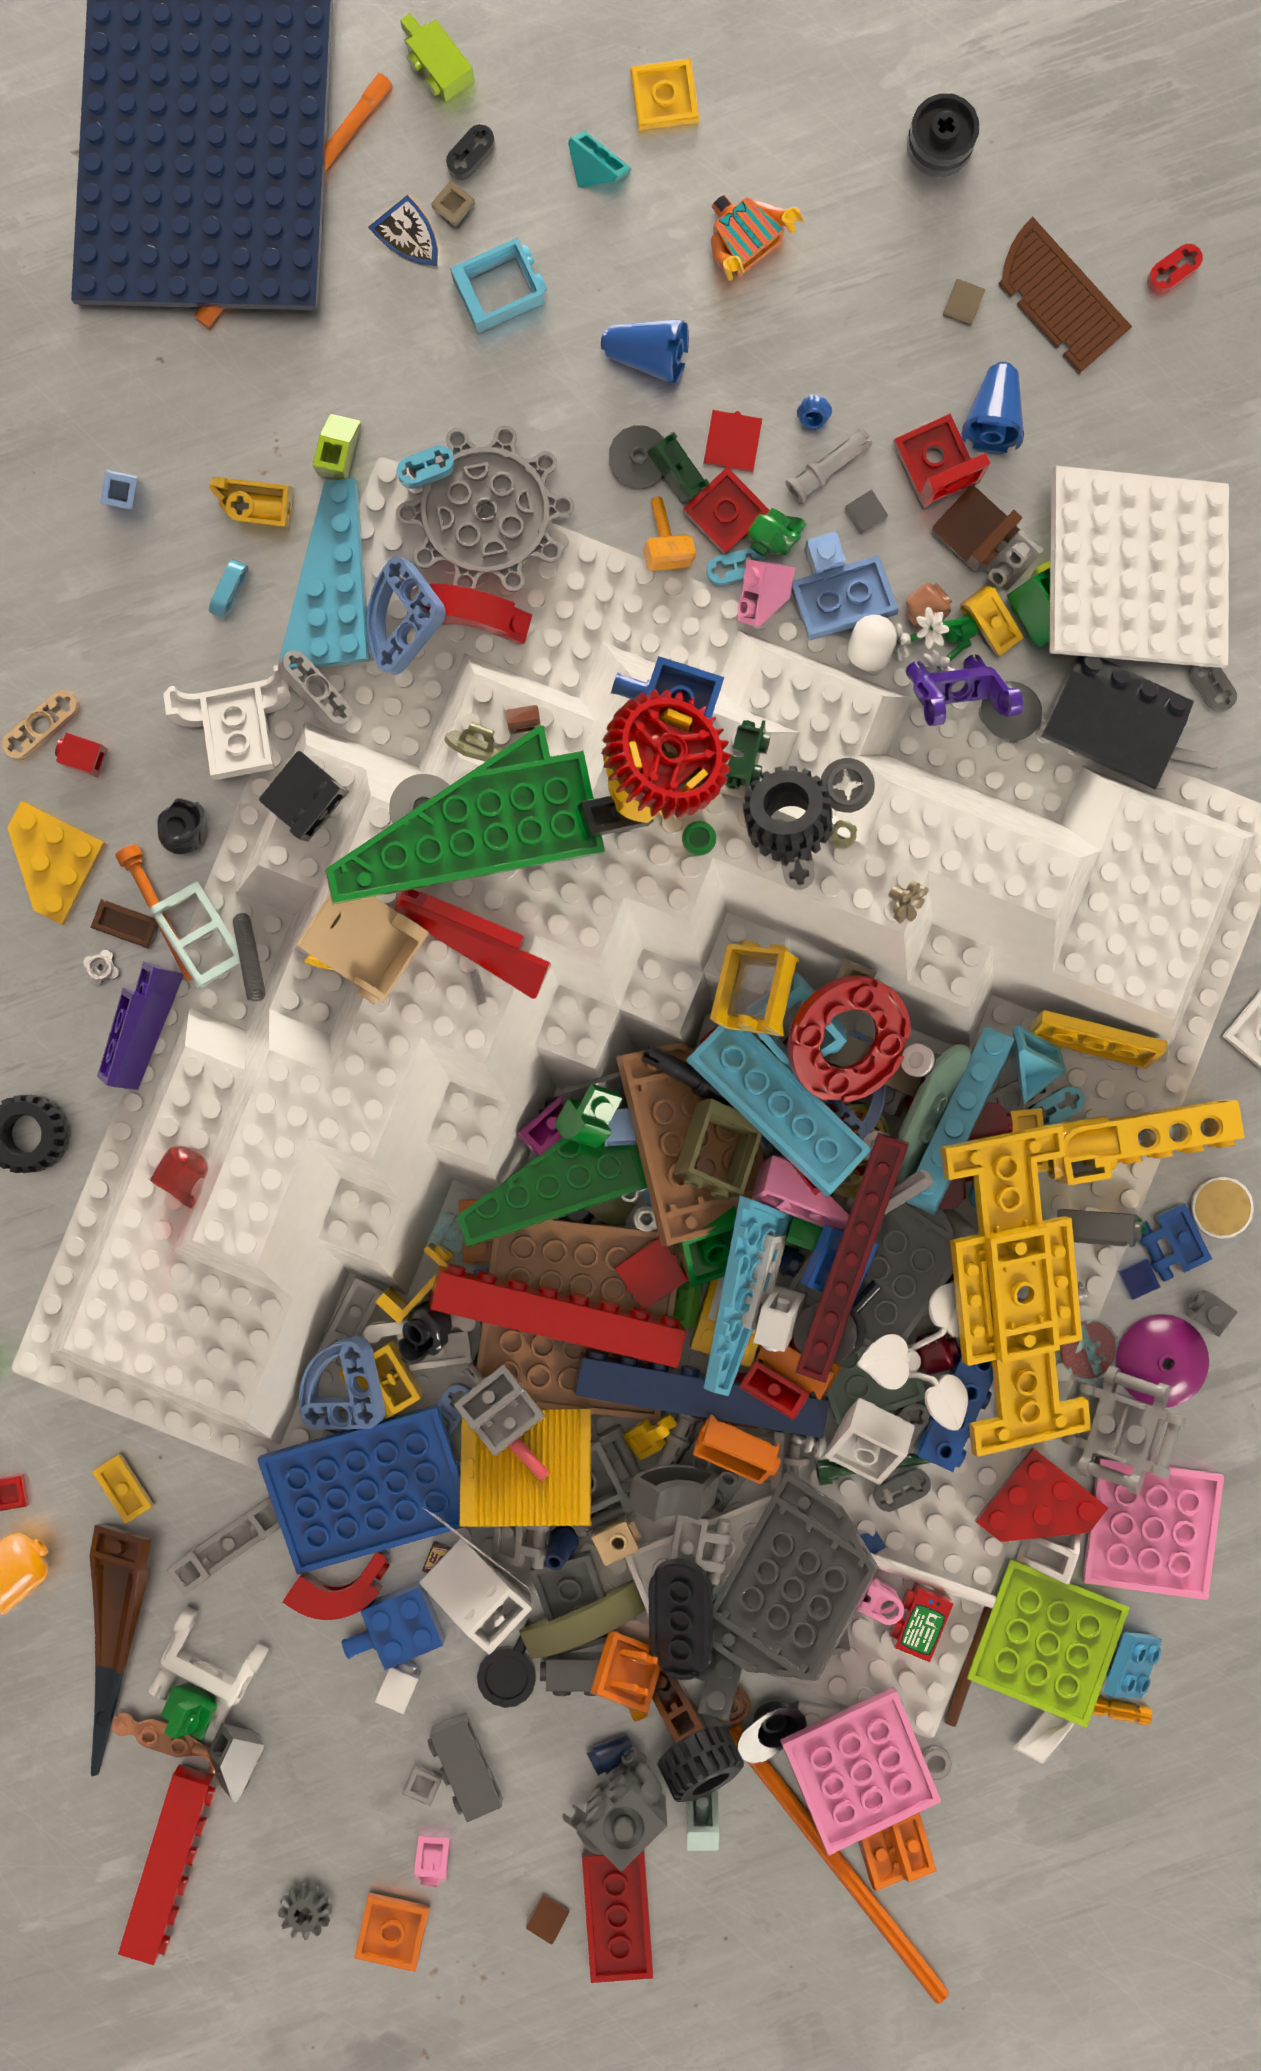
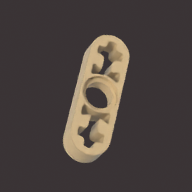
M67 690L54 692L3 737L2 749L4 753L15 760L28 758L78 714L80 710L78 698ZM63 698L66 701L71 699L68 703L69 711L66 712L61 709L55 714L59 718L57 722L53 716L46 712L48 709L53 712L57 711L61 706L59 703L60 699ZM38 717H46L49 721L47 731L41 734L36 733L33 729L34 721ZM25 728L31 736L36 738L34 742L29 738L24 740L21 744L23 747L21 752L17 750L11 751L14 747L12 741L15 738L21 741L28 736L23 733Z

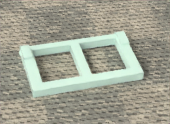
M198 881L149 908L151 915L154 916L198 989L240 965L237 944ZM196 894L212 921L178 940L162 913ZM218 929L234 956L200 975L184 948Z

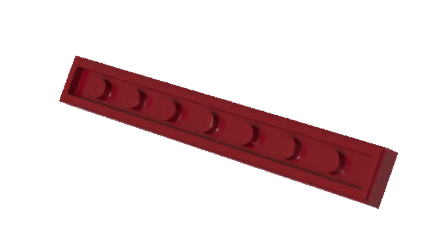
M880 1132L877 1133L795 1373L824 1383L827 1381L909 1142Z

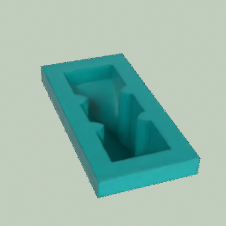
M585 130L570 137L568 141L578 187L615 182L629 174L632 169Z

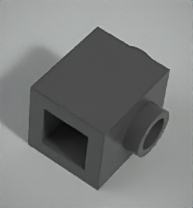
M1203 1290L1191 1300L1188 1306L1189 1310L1185 1315L1210 1334L1220 1337L1237 1314V1311L1213 1293Z

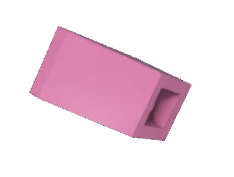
M747 559L746 570L743 575L744 582L741 599L738 605L737 621L760 627L790 598L795 567L776 562Z

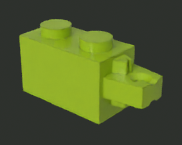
M411 13L400 20L401 27L408 36L404 39L409 53L406 55L407 60L416 72L422 71L426 77L425 83L434 96L439 94L446 103L475 81L473 67L436 19L428 25L424 24L422 27Z

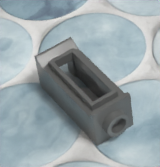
M1073 1209L1057 1210V1217L1067 1216L1072 1218L1073 1240L1075 1243L1127 1246V1242H1129V1247L1136 1246V1240L1141 1241L1142 1222L1137 1221V1214Z

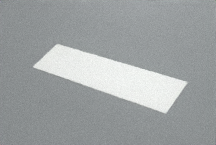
M426 1510L438 1521H440L447 1528H449L452 1532H454L461 1539H463L466 1543H468L475 1550H477L480 1554H482L489 1561H491L494 1565H496L503 1572H505L508 1576H510L517 1583H519L522 1587L534 1593L522 1582H520L508 1571H506L494 1560H492L480 1549H478L475 1545H473L461 1534H459L452 1527H450L447 1523L441 1520L438 1516Z

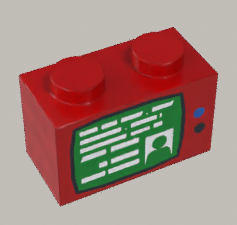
M914 1583L912 1590L907 1589L902 1600L904 1614L897 1623L892 1624L889 1636L892 1637L891 1641L894 1648L930 1662L954 1603L949 1596Z

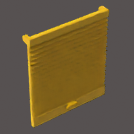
M542 1410L545 1417L519 1437L550 1472L542 1481L533 1474L509 1447L497 1456H494L478 1434L471 1429L462 1417L460 1527L592 1526V1410Z

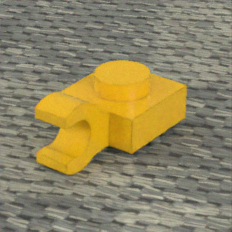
M670 1414L663 1417L655 1425H652L648 1419H645L627 1429L623 1437L641 1461L662 1449L666 1444L663 1438L670 1434L669 1430L674 1428L677 1422Z

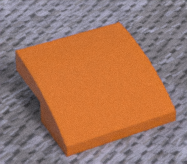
M920 1812L858 1841L871 1887L876 1891L902 1880L912 1882L937 1871Z

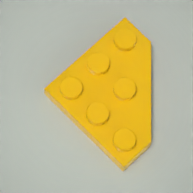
M21 800L7 829L33 910L61 925H65L106 843Z

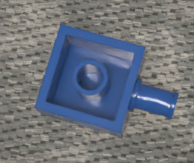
M658 656L650 680L643 682L617 672L611 694L635 699L642 692L648 695L655 689L660 696L665 690H669L671 697L674 699L678 693L682 692L684 702L688 703L692 698H695V708L699 710L706 706L704 715L709 719L713 716L724 677Z
M420 1581L374 1599L367 1607L361 1610L366 1624V1631L341 1641L343 1651L348 1659L373 1648L377 1651L384 1670H387L443 1646L446 1636L427 1591L420 1585Z

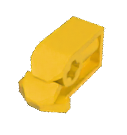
M224 477L212 478L209 489L220 500L218 504L233 520L250 524L290 528L293 487ZM244 500L245 503L249 504V508L241 511L236 506L237 503H242Z

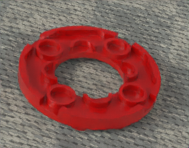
M847 976L824 985L802 1004L789 1032L787 1052L794 1076L809 1092L826 1101L830 1099L851 1102L872 1094L894 1075L904 1059L902 1052L906 1038L910 1039V1018L907 1008L901 997L894 990L872 977ZM851 1009L866 1011L872 1017L875 1025V1037L869 1052L860 1061L850 1066L835 1067L829 1065L823 1059L820 1050L826 1025H830V1021L844 1011L847 1012Z

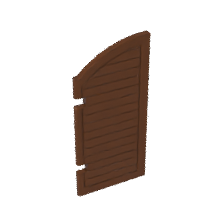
M1032 217L1022 227L1011 244L1005 259L1002 280L998 284L1010 297L1018 291L1023 299L1017 305L1056 348L1064 342L1069 349L1063 356L1081 373L1129 331L1132 326L1037 220Z

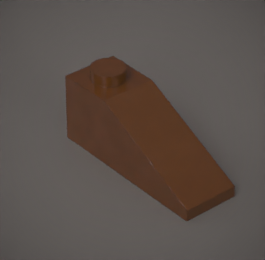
M661 1668L652 1700L674 1742L677 1743L683 1738L708 1727L701 1714L698 1713V1708L681 1680L667 1676L662 1672L663 1669Z

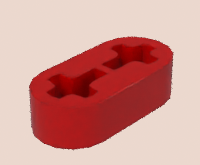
M1184 244L1156 263L1147 277L1149 288L1155 293L1164 294L1194 274L1203 260L1200 248L1194 244ZM1191 255L1193 257L1191 264L1185 263L1181 267L1178 266L1184 256L1189 257ZM1169 270L1172 272L1166 282L1164 280L1160 282L1156 280L1159 274L1163 275Z

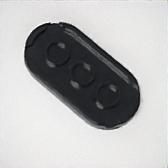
M671 1559L657 1567L649 1582V1650L651 1656L658 1658L657 1663L663 1669L662 1672L667 1676L678 1680H691L705 1671L713 1656V1587L709 1576L699 1565L686 1559Z

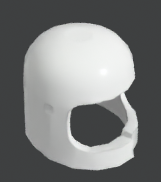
M869 615L856 623L847 646V655L856 667L865 671H877L888 665L897 642V632L893 623L880 615Z

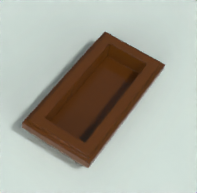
M101 899L90 928L149 949L158 925L153 917Z

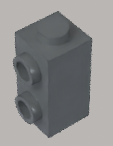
M569 1652L561 1655L558 1653L547 1656L546 1662H540V1681H546V1691H553L555 1696L571 1695V1692H584L586 1696H596L590 1692L602 1652Z

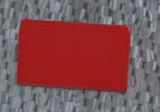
M757 1360L754 1361L739 1386L742 1390L793 1421L810 1396L808 1391Z

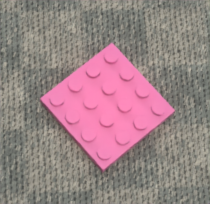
M1098 1457L1097 1464L1130 1476L1133 1473L1134 1467L1110 1458ZM1168 1467L1171 1469L1169 1478L1166 1479L1146 1472L1142 1488L1137 1495L1128 1492L1126 1487L1095 1477L1093 1496L1105 1504L1108 1510L1090 1533H1088L1082 1581L1086 1584L1208 1600L1224 1475Z
M894 1687L780 1740L828 1855L941 1802L898 1692Z

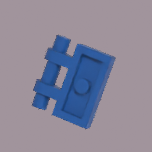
M1180 1203L1155 1215L1159 1228L1151 1230L1147 1220L1142 1221L1146 1229L1140 1243L1142 1247L1146 1246L1153 1260L1151 1265L1155 1272H1159L1163 1282L1174 1277L1169 1266L1178 1263L1181 1271L1185 1273L1212 1260L1185 1203ZM1164 1237L1172 1253L1165 1256L1157 1242Z

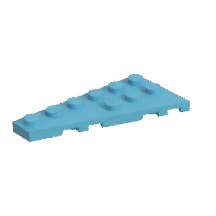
M355 478L324 482L279 659L280 661L287 652L296 650L303 653L316 668L370 661L366 632L367 612L358 481ZM295 663L289 665L292 670L298 668Z
M741 1195L704 1389L725 1396L730 1394L752 1330L743 1327L741 1317L750 1308V1304H745L747 1295L751 1298L753 1297L754 1292L752 1289H749L750 1282H757V1279L752 1277L754 1267L763 1260L757 1257L758 1252L765 1253L763 1242L767 1234L786 1236L793 1217ZM778 1249L774 1251L772 1261H775ZM767 1273L763 1291L765 1292L769 1284L771 1276L770 1273Z

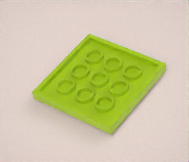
M1010 1559L997 1592L995 1604L991 1609L966 1678L1087 1728L1130 1607L1074 1584H1065L1034 1568Z

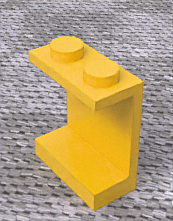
M432 1241L423 1250L439 1266L447 1267L449 1263H456L452 1259L454 1253L442 1242L436 1244ZM436 1274L410 1303L404 1300L392 1287L387 1289L375 1303L399 1324L433 1288Z

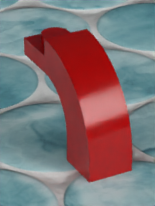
M429 584L444 604L446 610L445 619L441 625L459 624L495 634L517 645L525 644L533 615L514 607V602L467 587L450 584ZM425 605L423 606L424 608H427L428 611L430 610V607H427Z
M387 1550L376 1552L360 1576L344 1585L326 1584L308 1572L302 1573L282 1603L304 1616L319 1620H336L354 1615L367 1607L380 1593L383 1585L375 1581L374 1578L380 1581L389 1568L390 1564L386 1560L390 1553Z

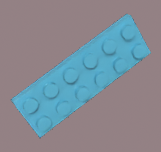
M719 1025L686 1059L697 1072L826 1197L836 1190L872 1150L817 1096L803 1087L794 1074L751 1032L725 1029Z

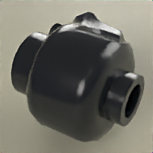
M425 1301L409 1314L408 1321L404 1323L402 1328L403 1339L398 1342L399 1353L405 1364L413 1365L419 1363L427 1355L435 1356L448 1343V1335L451 1332V1314L430 1310L429 1301Z

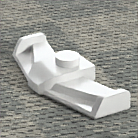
M1043 1710L1013 1749L1044 1764L1075 1723Z

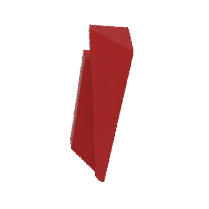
M414 889L400 893L394 907L397 913L417 923L428 931L430 935L532 999L537 998L551 962L521 950L525 940L524 935L426 893L418 892Z

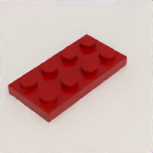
M644 1850L621 1872L605 1855H596L591 1852L582 1853L591 1983L653 1979Z

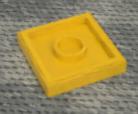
M691 58L630 67L638 131L699 123Z

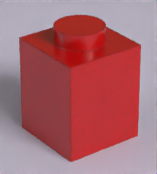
M65 733L64 739H60L56 745V762L64 767L98 778L108 748L102 744Z

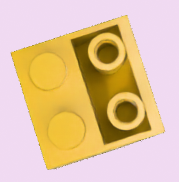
M393 1339L373 1351L386 1415L384 1419L415 1403L424 1395L409 1366L402 1361L399 1349ZM342 1369L338 1373L340 1374L342 1380L346 1385L344 1371ZM358 1375V1384L361 1388L368 1390L367 1380Z

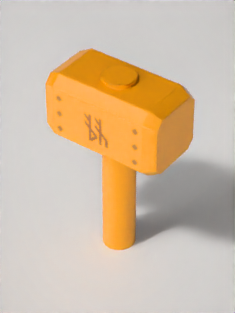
M660 496L652 498L651 505L659 537L650 538L644 546L643 553L647 568L652 571L691 566L696 557L693 538L687 534L672 536L663 498Z

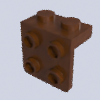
M971 486L934 524L932 531L970 568L976 571L982 564L988 566L1000 553L996 548L1003 541L1008 544L1017 532L1020 531L1017 525L1023 517L1014 509L1007 516L979 489Z

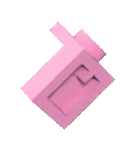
M418 1836L414 1877L416 1880H421L420 1885L439 1887V1882H447L450 1838Z

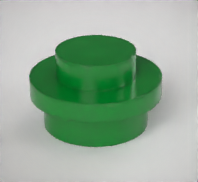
M703 821L690 823L682 834L684 848L696 856L708 854L716 844L715 830L710 824Z

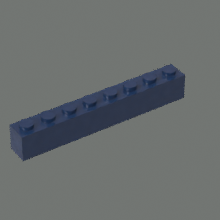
M589 1349L588 1353L580 1352L573 1386L576 1396L709 1418L712 1414L720 1421L823 1438L830 1401L826 1396L819 1400L814 1391L810 1393L806 1403L793 1421L739 1388L743 1379H735L729 1396H725L704 1389L706 1374L700 1373V1369L693 1366L682 1365L680 1370L654 1362L650 1364L638 1362L639 1359L620 1355L619 1359L607 1357V1352L597 1349Z

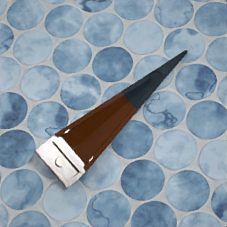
M106 1524L94 1526L89 1554L95 1628V1706L91 1759L92 1777L100 1772L150 1572L147 1563L152 1538Z

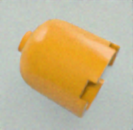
M13 1533L0 1541V1614L5 1615L47 1578L49 1566L45 1555L48 1554V1550L40 1539L36 1538L33 1540L24 1534Z

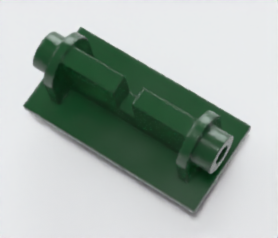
M743 720L742 725L737 727L732 750L744 753V757L731 755L728 763L731 769L724 776L727 779L726 786L728 788L739 789L740 785L746 786V791H751L750 784L755 779L760 781L763 766L758 765L761 753L767 754L771 734L766 733L765 720H762L760 728H755L756 724L749 720Z

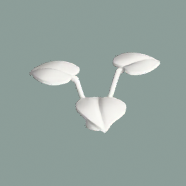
M953 1280L938 1287L929 1300L928 1310L930 1318L936 1326L941 1327L938 1332L908 1346L905 1340L896 1334L884 1335L868 1347L858 1361L857 1366L867 1372L879 1385L891 1390L902 1387L908 1377L930 1382L933 1386L927 1389L924 1396L927 1410L941 1426L948 1430L956 1431L963 1424L968 1406V1395L964 1384L958 1377L950 1374L943 1375L938 1381L935 1377L918 1373L917 1369L920 1367L921 1359L918 1353L915 1352L924 1345L944 1336L946 1331L952 1337H960Z

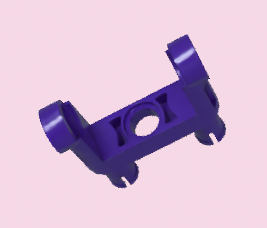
M975 654V658L973 655H970L964 660V669L928 673L924 664L920 661H917V665L914 661L906 668V675L914 684L913 691L924 706V717L929 726L943 725L945 723V704L989 699L1000 715L1009 717L1022 713L1023 698L1020 690L1017 687L1009 688L997 671L992 667H987L982 658ZM965 681V685L961 690L957 692L951 691L955 683Z

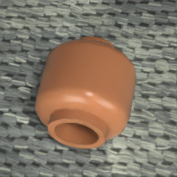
M924 583L906 599L909 611L905 615L918 628L920 625L916 618L919 616L925 618L927 607L932 609L934 616L939 612H943V619H945L951 613L949 604L952 600L937 583L934 585Z

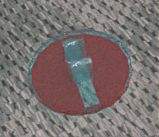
M1098 1320L1081 1321L1083 1340L1063 1344L1060 1352L1062 1363L1068 1373L1079 1380L1093 1381L1104 1377L1108 1367L1115 1365L1119 1344L1116 1334L1107 1324Z

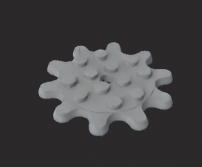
M501 426L496 429L491 443L483 447L474 445L470 441L467 432L462 428L451 429L447 433L446 443L454 456L455 466L453 472L445 478L422 486L423 493L419 499L412 502H403L396 509V517L400 523L404 525H417L425 532L424 542L414 551V563L422 569H428L440 561L451 563L455 569L453 585L475 589L477 581L482 575L492 573L499 577L507 591L517 592L521 590L525 583L522 564L527 558L538 557L548 563H553L560 559L562 555L561 545L549 536L547 531L548 525L553 519L568 517L574 511V502L571 497L563 494H552L545 487L547 476L557 466L555 455L548 451H542L530 459L520 457L515 451L517 434L510 426ZM445 459L444 461H442V462H440V463H434V464H438V465L440 466V468H443V467L446 466V465H445V461H446L447 459ZM409 467V473L415 479L417 471ZM488 504L493 507L494 515L488 518H480L476 511L479 506Z

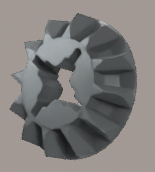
M841 758L835 760L825 768L821 775L822 785H826L829 791L831 808L836 812L853 813L869 803L874 794L875 781L873 774L863 762L857 759ZM844 772H846L850 782L861 783V785L851 790L850 800H847L844 790L833 789L837 784L842 783Z

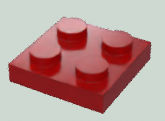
M728 466L683 508V513L723 554H728L747 536L749 527L758 515H767L770 511Z

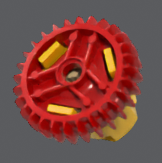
M655 689L648 695L642 692L635 699L631 698L613 715V719L608 723L606 727L608 732L602 739L607 744L601 752L604 761L603 767L606 768L609 793L615 802L617 811L623 816L644 823H649L659 813L663 816L664 820L668 819L672 814L677 819H680L686 813L691 816L699 809H704L711 803V800L713 801L719 795L720 789L727 781L724 776L731 769L725 764L730 759L731 754L723 751L728 746L729 741L719 739L724 729L714 728L712 724L716 717L708 719L704 715L706 706L699 710L694 707L695 698L686 703L683 701L682 692L678 693L674 699L671 697L669 690H665L660 696Z

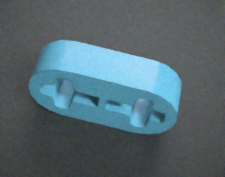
M441 445L408 456L398 464L397 473L399 481L404 487L415 489L445 478L454 470V456L449 448ZM441 456L443 460L447 459L445 461L446 466L440 468L438 464H434L436 463L435 457ZM412 467L414 471H417V477L411 479L409 475H406V468Z
M751 548L714 557L708 563L707 578L710 583L718 587L743 582L746 567L738 568L737 566L744 564L746 557L764 561V557L754 552ZM717 564H721L724 569L733 567V570L725 572V578L720 579L718 574L713 575L712 573L716 570Z
M234 559L229 562L209 605L210 613L223 619L228 616L247 577V565Z
M1065 1086L1031 1105L1029 1109L1040 1107L1042 1110H1048L1052 1107L1054 1111L1046 1116L1047 1122L1044 1125L1056 1124L1082 1110L1085 1098L1080 1089ZM1066 1092L1077 1097L1073 1101V1108L1068 1105L1059 1108L1057 1105L1065 1100L1064 1094Z

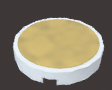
M1223 1176L1209 1178L1198 1185L1190 1201V1213L1197 1228L1208 1236L1221 1239L1235 1237L1243 1232L1252 1220L1254 1211L1252 1196L1246 1186L1236 1179Z

